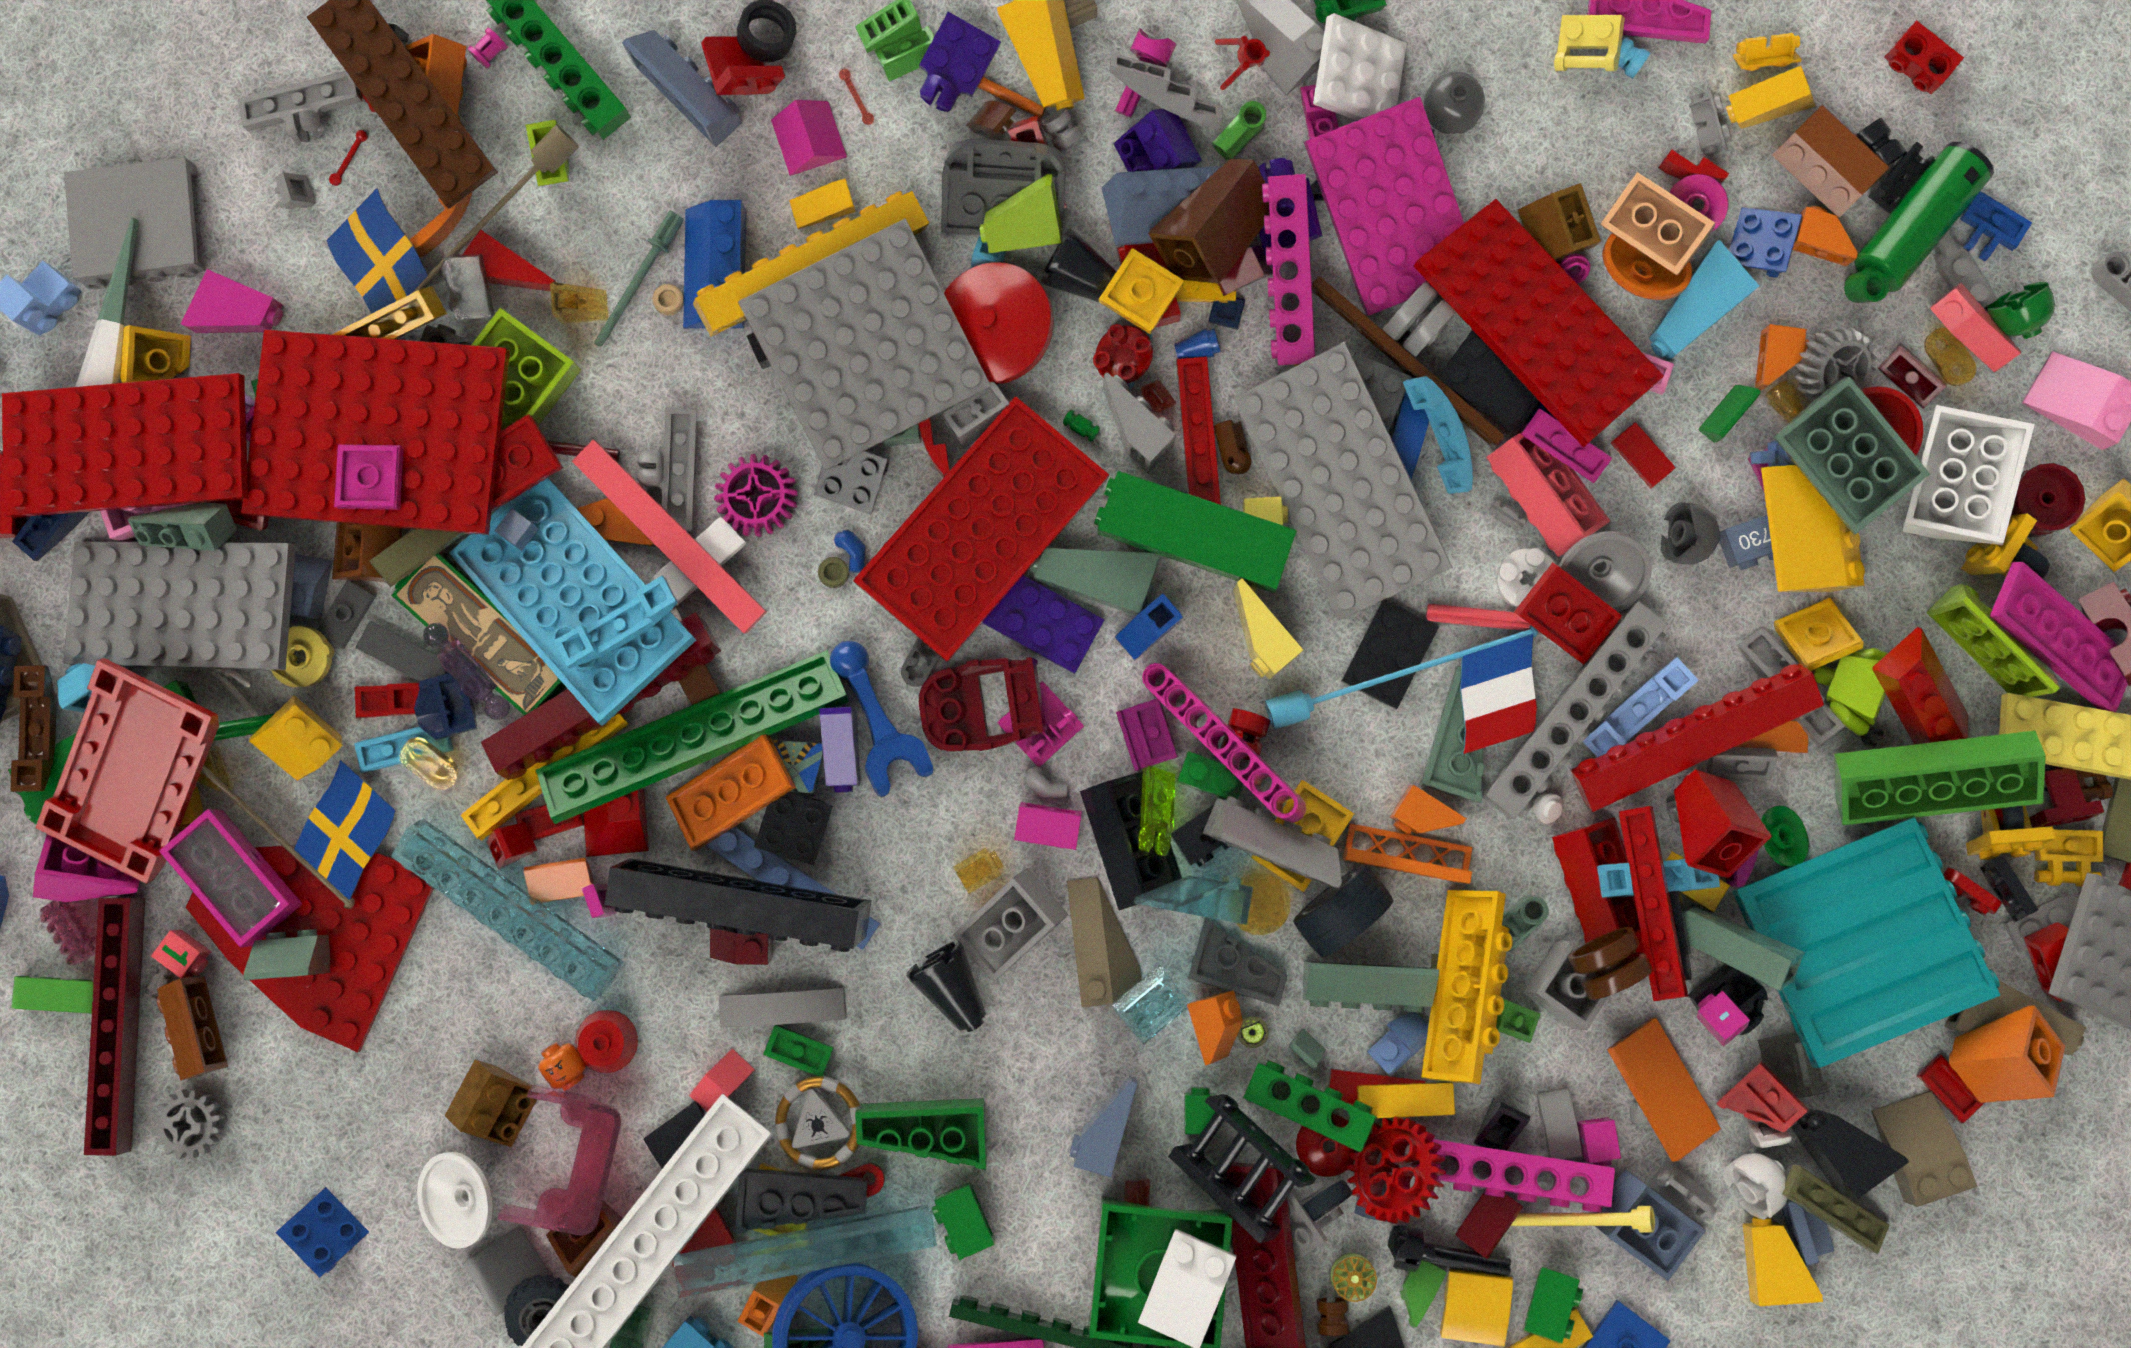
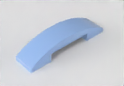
M1678 657L1674 658L1588 734L1583 743L1596 757L1606 754L1614 746L1627 744L1628 740L1699 680Z

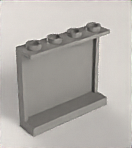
M186 157L64 172L73 279L85 285L88 289L105 288V283H110L132 217L139 220V228L129 285L135 284L137 279L146 278L147 281L160 282L166 280L165 276L176 275L180 278H192L196 276V272L206 271L205 266L199 263L192 191V178H197V169Z

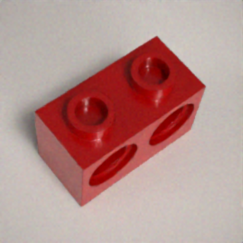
M1917 20L1884 56L1894 71L1906 74L1913 80L1912 83L1915 88L1929 94H1933L1964 59L1962 55ZM1905 47L1910 48L1914 55L1909 54ZM1929 66L1934 67L1938 74L1933 73Z

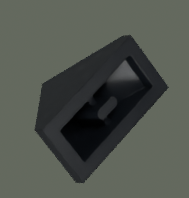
M1493 1098L1473 1143L1480 1147L1507 1151L1528 1124L1531 1116Z

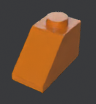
M1819 206L1806 207L1799 213L1802 214V219L1793 250L1847 267L1857 258L1858 252L1837 215L1827 213L1828 211L1825 208Z
M1769 324L1761 331L1755 388H1758L1760 391L1802 360L1799 353L1806 352L1808 349L1806 342H1809L1806 339L1807 329Z
M1410 785L1390 815V818L1396 821L1393 826L1406 835H1410L1411 832L1419 834L1464 824L1467 819L1415 785Z
M1234 990L1207 996L1187 1004L1205 1065L1212 1064L1229 1056L1242 1025L1243 1018L1240 1004L1237 1001Z
M771 1261L753 1289L737 1322L764 1337V1332L769 1331L780 1304L794 1286L798 1277L792 1274L786 1267Z

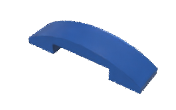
M1405 391L1391 438L1412 480L1429 419L1425 409H1413L1408 394Z

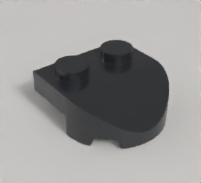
M1727 964L1723 965L1688 994L1696 1009L1700 1010L1698 1004L1711 993L1717 996L1723 991L1750 1020L1748 1027L1739 1035L1749 1033L1760 1024L1764 1018V1014L1761 1012L1764 1000H1768L1765 988L1757 983L1753 977Z

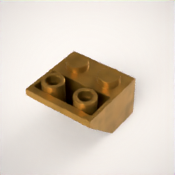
M1581 183L1551 193L1517 210L1522 226L1555 261L1568 255L1591 249L1601 242Z
M475 1059L444 1116L460 1132L512 1147L542 1091L497 1066Z

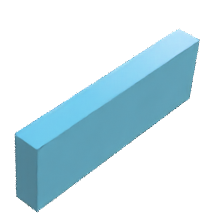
M420 727L354 743L360 773H367L454 751L451 737L435 740Z

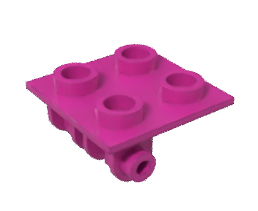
M1043 681L1039 684L1045 722L1049 731L1015 742L1034 764L1039 767L1084 727L1078 720V717L1063 704ZM1009 711L997 722L1006 733L1013 732Z

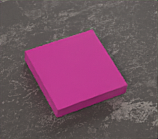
M338 445L334 507L338 509L400 510L404 448L400 445Z

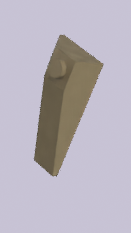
M1098 877L1067 881L1082 1008L1143 999L1140 966Z

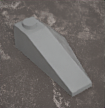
M1237 0L1253 39L1262 41L1266 50L1270 51V55L1263 63L1266 73L1287 96L1319 69L1324 37L1323 30L1290 0Z

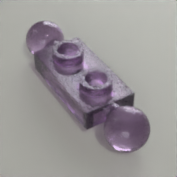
M431 623L426 626L423 631L425 643L441 650L436 657L441 662L443 669L450 673L461 685L465 695L472 698L476 704L483 700L485 702V713L491 719L501 720L505 718L510 711L509 701L503 696L495 695L492 692L498 686L456 638L450 642L448 640L449 632L441 623Z

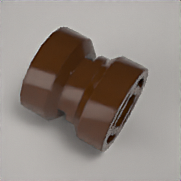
M1335 1297V1302H1327V1298H1318L1316 1300L1317 1311L1321 1314L1320 1320L1317 1322L1318 1334L1327 1336L1349 1334V1322L1345 1316V1313L1349 1310V1302L1342 1297Z

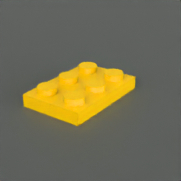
M1300 780L1294 791L1304 800L1306 812L1303 818L1298 822H1294V824L1303 827L1302 834L1312 837L1315 832L1331 839L1329 845L1334 846L1354 813L1306 781ZM1288 799L1283 806L1284 814L1292 811L1294 807L1293 799ZM1276 817V819L1274 820V822H1277L1281 825H1283L1285 822L1283 819L1279 817ZM1254 855L1250 857L1301 892H1304L1311 882L1309 878Z

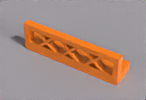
M1349 823L1343 860L1470 884L1472 871H1469L1473 847ZM1355 831L1367 833L1374 845L1365 851L1352 848ZM1374 835L1384 836V838L1378 842ZM1394 838L1399 840L1405 851L1396 857L1390 856L1385 853L1380 845L1388 839ZM1404 841L1415 842V844L1408 848ZM1420 844L1428 845L1435 854V857L1427 863L1417 861L1411 852ZM1377 847L1380 853L1371 851ZM1435 847L1445 848L1446 850L1439 854ZM1451 850L1464 852L1462 868L1448 867L1442 856ZM1408 854L1412 860L1401 857ZM1436 860H1439L1440 863L1442 864V866H1441V865L1432 864V863L1435 862Z

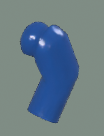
M849 530L838 532L834 537V543L836 547L844 549L850 555L849 572L860 573L865 567L866 547L864 543Z

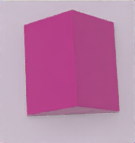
M794 100L771 119L790 176L847 157L828 101Z

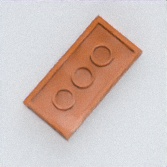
M764 734L752 743L736 750L665 798L691 851H698L790 792L796 786L770 735Z
M1657 1018L1646 1021L1607 1049L1672 1162L1682 1159L1721 1129Z

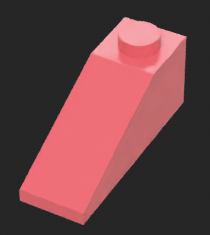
M1962 282L1930 307L1945 327L1994 373L2021 354L2019 348L1998 327Z

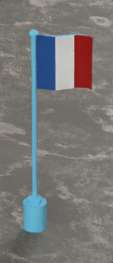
M1530 626L1529 630L1312 699L1309 693L1303 694L1301 689L1265 700L1268 718L1271 720L1270 723L1274 730L1310 719V712L1314 711V704L1462 657L1460 694L1465 725L1462 755L1532 733L1536 725L1537 710L1532 674L1533 637L1538 635V630Z

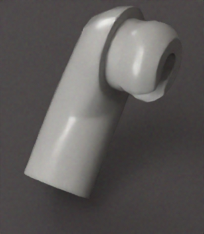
M1032 766L1027 769L1026 784L1038 797L1067 798V783H1050L1043 776V769L1039 766Z

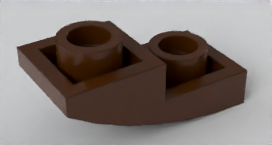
M987 101L966 126L975 133L982 130L990 138L997 133L1003 135L1014 123L1011 117L1016 110L1012 106L1001 102Z

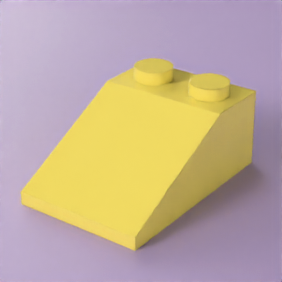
M1241 578L1236 583L1233 592L1249 657L1252 659L1250 666L1259 677L1263 678L1266 675L1270 680L1292 662L1303 649L1243 578Z

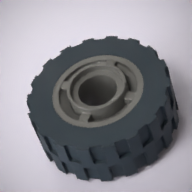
M547 1274L546 1276L534 1275L533 1278L522 1280V1283L516 1285L512 1289V1293L508 1294L507 1304L504 1306L505 1326L507 1334L514 1340L517 1346H523L569 1288V1285L565 1284L559 1277L554 1278L552 1275ZM539 1310L548 1311L542 1316L534 1315Z

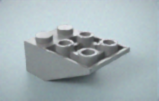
M1106 372L1103 390L1125 452L1149 473L1173 448L1176 434L1173 433L1175 428L1164 417L1158 419L1151 413L1152 407L1141 396L1135 398L1128 392L1129 386L1118 375L1112 377Z

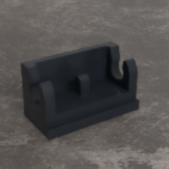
M1915 142L1906 150L1907 152L1899 158L1868 196L1889 214H1891L1935 160L1933 156L1924 159L1919 155L1923 146L1918 142Z

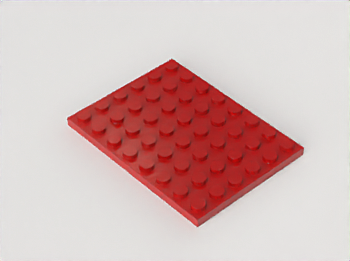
M264 329L247 462L248 499H243L241 513L251 516L489 535L510 350L502 347ZM338 445H400L404 448L400 510L338 509L334 507Z

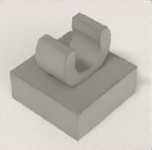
M282 172L275 177L277 187L274 191L276 194H280L282 202L279 204L280 208H308L315 204L307 176Z

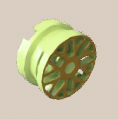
M1344 1254L1336 1259L1331 1267V1283L1339 1296L1347 1301H1364L1376 1289V1271L1368 1259L1360 1254Z

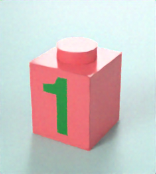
M170 930L151 957L179 978L193 977V975L198 976L208 965L209 961L206 958L211 951L183 930Z

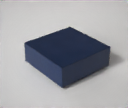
M1236 297V301H1228V303L1213 301L1208 322L1238 330L1245 299Z

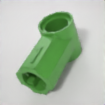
M1256 101L1245 103L1241 107L1239 114L1212 142V146L1226 160L1235 159L1255 135L1262 132L1266 120L1264 106ZM1248 114H1255L1259 117L1260 121L1256 124H1249L1245 121L1244 117Z

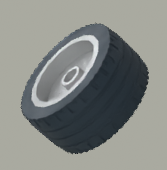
M1364 864L1341 877L1342 883L1339 889L1332 886L1325 889L1303 908L1293 920L1301 935L1321 957L1336 952L1354 940L1377 921L1394 901L1379 878Z

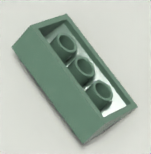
M1304 961L1303 999L1310 1000V1006L1329 1007V1001L1341 1002V1008L1360 1009L1361 1003L1373 1004L1374 1010L1391 1011L1392 1005H1404V1011L1423 1012L1424 1006H1433L1439 970L1429 967Z

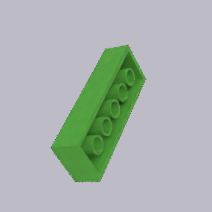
M2036 731L1834 754L1835 798L1842 825L2043 804L2046 755Z

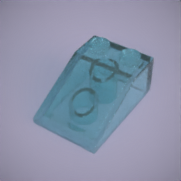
M1202 871L1201 877L1188 875L1135 897L1134 904L1247 925L1253 887L1241 885L1242 878L1223 875L1222 881H1220L1221 875Z

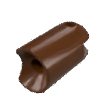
M1227 420L1214 425L1225 470L1231 474L1246 473L1251 467L1252 460L1248 452L1241 421L1234 423L1232 420Z

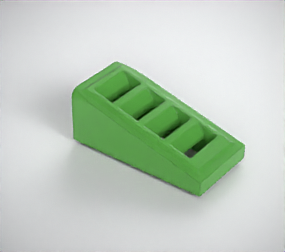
M895 0L855 26L867 53L922 29L918 14L911 0ZM904 14H906L907 17H905V18L902 19L901 16L904 15ZM895 19L897 23L892 26L890 20ZM884 24L886 30L881 32L878 25ZM873 29L876 37L871 39L867 30Z

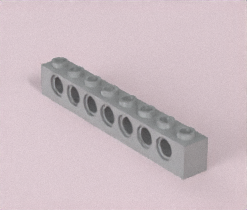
M1640 601L1633 603L1538 722L1534 732L1527 736L1483 792L1482 798L1509 819H1516L1517 816L1520 818L1524 817L1533 805L1530 801L1536 792L1541 794L1551 783L1552 779L1549 775L1556 767L1561 769L1570 759L1571 754L1568 751L1575 743L1580 745L1590 733V730L1587 729L1593 719L1598 721L1609 708L1606 704L1612 695L1617 697L1628 684L1625 678L1631 671L1636 673L1646 662L1647 658L1643 655L1650 647L1656 648L1664 639L1666 634L1662 631L1668 623ZM1629 632L1638 636L1639 645L1637 648L1628 644L1627 635ZM1610 656H1614L1619 660L1620 669L1618 672H1614L1609 668L1608 659ZM1591 680H1595L1601 685L1602 691L1599 696H1595L1590 692L1589 683ZM1573 704L1580 706L1583 711V716L1580 720H1575L1570 714V708ZM1554 728L1560 729L1564 735L1561 745L1555 744L1551 739V732ZM1535 752L1541 753L1545 758V765L1542 769H1537L1532 764V756ZM1517 776L1523 778L1526 782V789L1522 794L1517 793L1512 785L1514 778Z

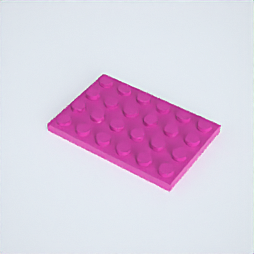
M1420 96L1304 141L1366 316L1407 301L1426 281L1413 265L1419 258L1464 224Z

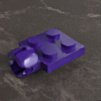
M947 12L919 64V68L927 73V78L920 89V97L931 106L938 91H940L941 94L936 101V109L944 112H949L952 109L958 96L961 94L973 97L997 53L1001 41L954 14Z
M1285 158L1269 160L1271 168H1267L1266 162L1259 166L1260 173L1266 183H1268L1269 176L1295 175L1293 162ZM1307 178L1310 241L1323 235L1310 181ZM1283 198L1277 204V211L1283 217H1288L1294 212L1295 205L1289 198ZM1263 226L1259 235L1264 256H1266V247L1271 246V234H1265V227ZM1291 230L1282 231L1279 235L1280 245L1284 248L1293 247L1296 243L1295 233Z

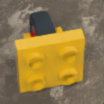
M2028 513L2011 515L2003 545L1977 542L1967 551L1965 555L1966 561L1961 569L1970 575L2000 573L2006 577L2012 562H2024L2043 579L2049 570L2050 563L2047 558L2037 551L2038 547L2027 538L2037 520Z
M2026 806L1981 810L1983 835L1966 843L1967 856L1979 855L1980 860L1994 859L2002 853H2010L2013 858L2029 856L2031 851L2044 849V844L2055 839L2053 826L2032 828Z

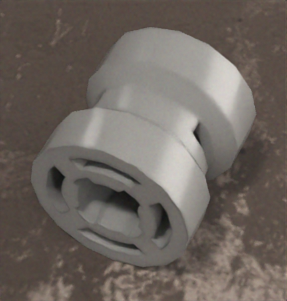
M1067 108L1052 113L1041 123L1044 131L1052 136V144L1059 151L1072 146L1082 137L1079 128L1070 121L1071 115Z

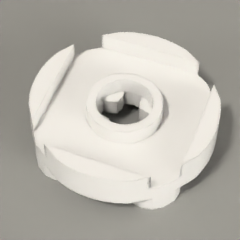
M1538 548L1519 549L1509 554L1502 561L1497 573L1496 585L1501 597L1509 605L1518 607L1533 588H1530L1528 584L1522 585L1520 583V580L1523 578L1522 572L1525 570L1528 574L1533 573L1536 577L1533 580L1535 585L1554 561Z

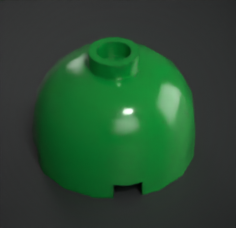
M2047 282L2023 286L2025 291L2009 296L2011 291L2004 294L1987 306L1988 314L2006 335H2022L2023 339H2028L2042 332L2041 327L2050 321L2055 310L2054 295Z

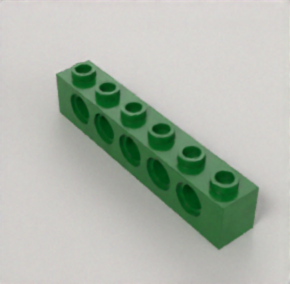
M486 0L490 6L486 11L497 25L503 22L507 26L508 30L505 33L516 47L520 44L524 46L527 50L524 56L535 69L539 66L542 67L546 72L543 76L544 80L554 91L559 88L565 94V97L562 98L563 102L573 114L576 111L582 114L584 119L581 120V123L592 136L598 133L604 140L631 118L625 106L534 0ZM517 12H524L519 19H512ZM543 34L540 40L531 41L534 35ZM562 56L558 63L550 64L553 57ZM581 78L577 85L568 86L572 79ZM600 100L597 107L587 108L591 101Z

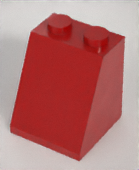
M1695 769L1692 773L1686 775L1683 782L1674 790L1685 862L1689 867L1729 878L1772 837L1733 781Z

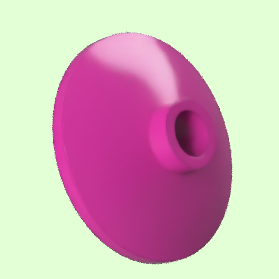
M1703 174L1687 176L1679 180L1669 192L1715 222L1713 231L1722 224L1727 215L1729 206L1727 193L1724 187L1710 176ZM1699 198L1704 201L1703 209H1696L1694 207L1695 199Z

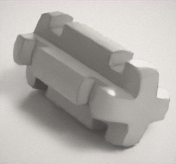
M1497 499L1489 509V514L1491 516L1495 514L1497 516L1496 519L1508 527H1515L1514 531L1518 532L1527 521V517L1525 515L1521 517L1519 515L1520 512L1508 504H1501L1502 501Z
M162 964L157 965L158 971L153 972L145 986L147 988L146 992L142 991V997L148 1001L157 1002V997L159 996L157 988L170 983V975H174L173 972Z

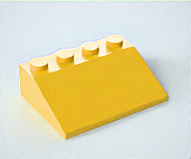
M1797 465L1761 468L1778 592H1835L1865 586V568L1861 562L1859 533L1854 535Z

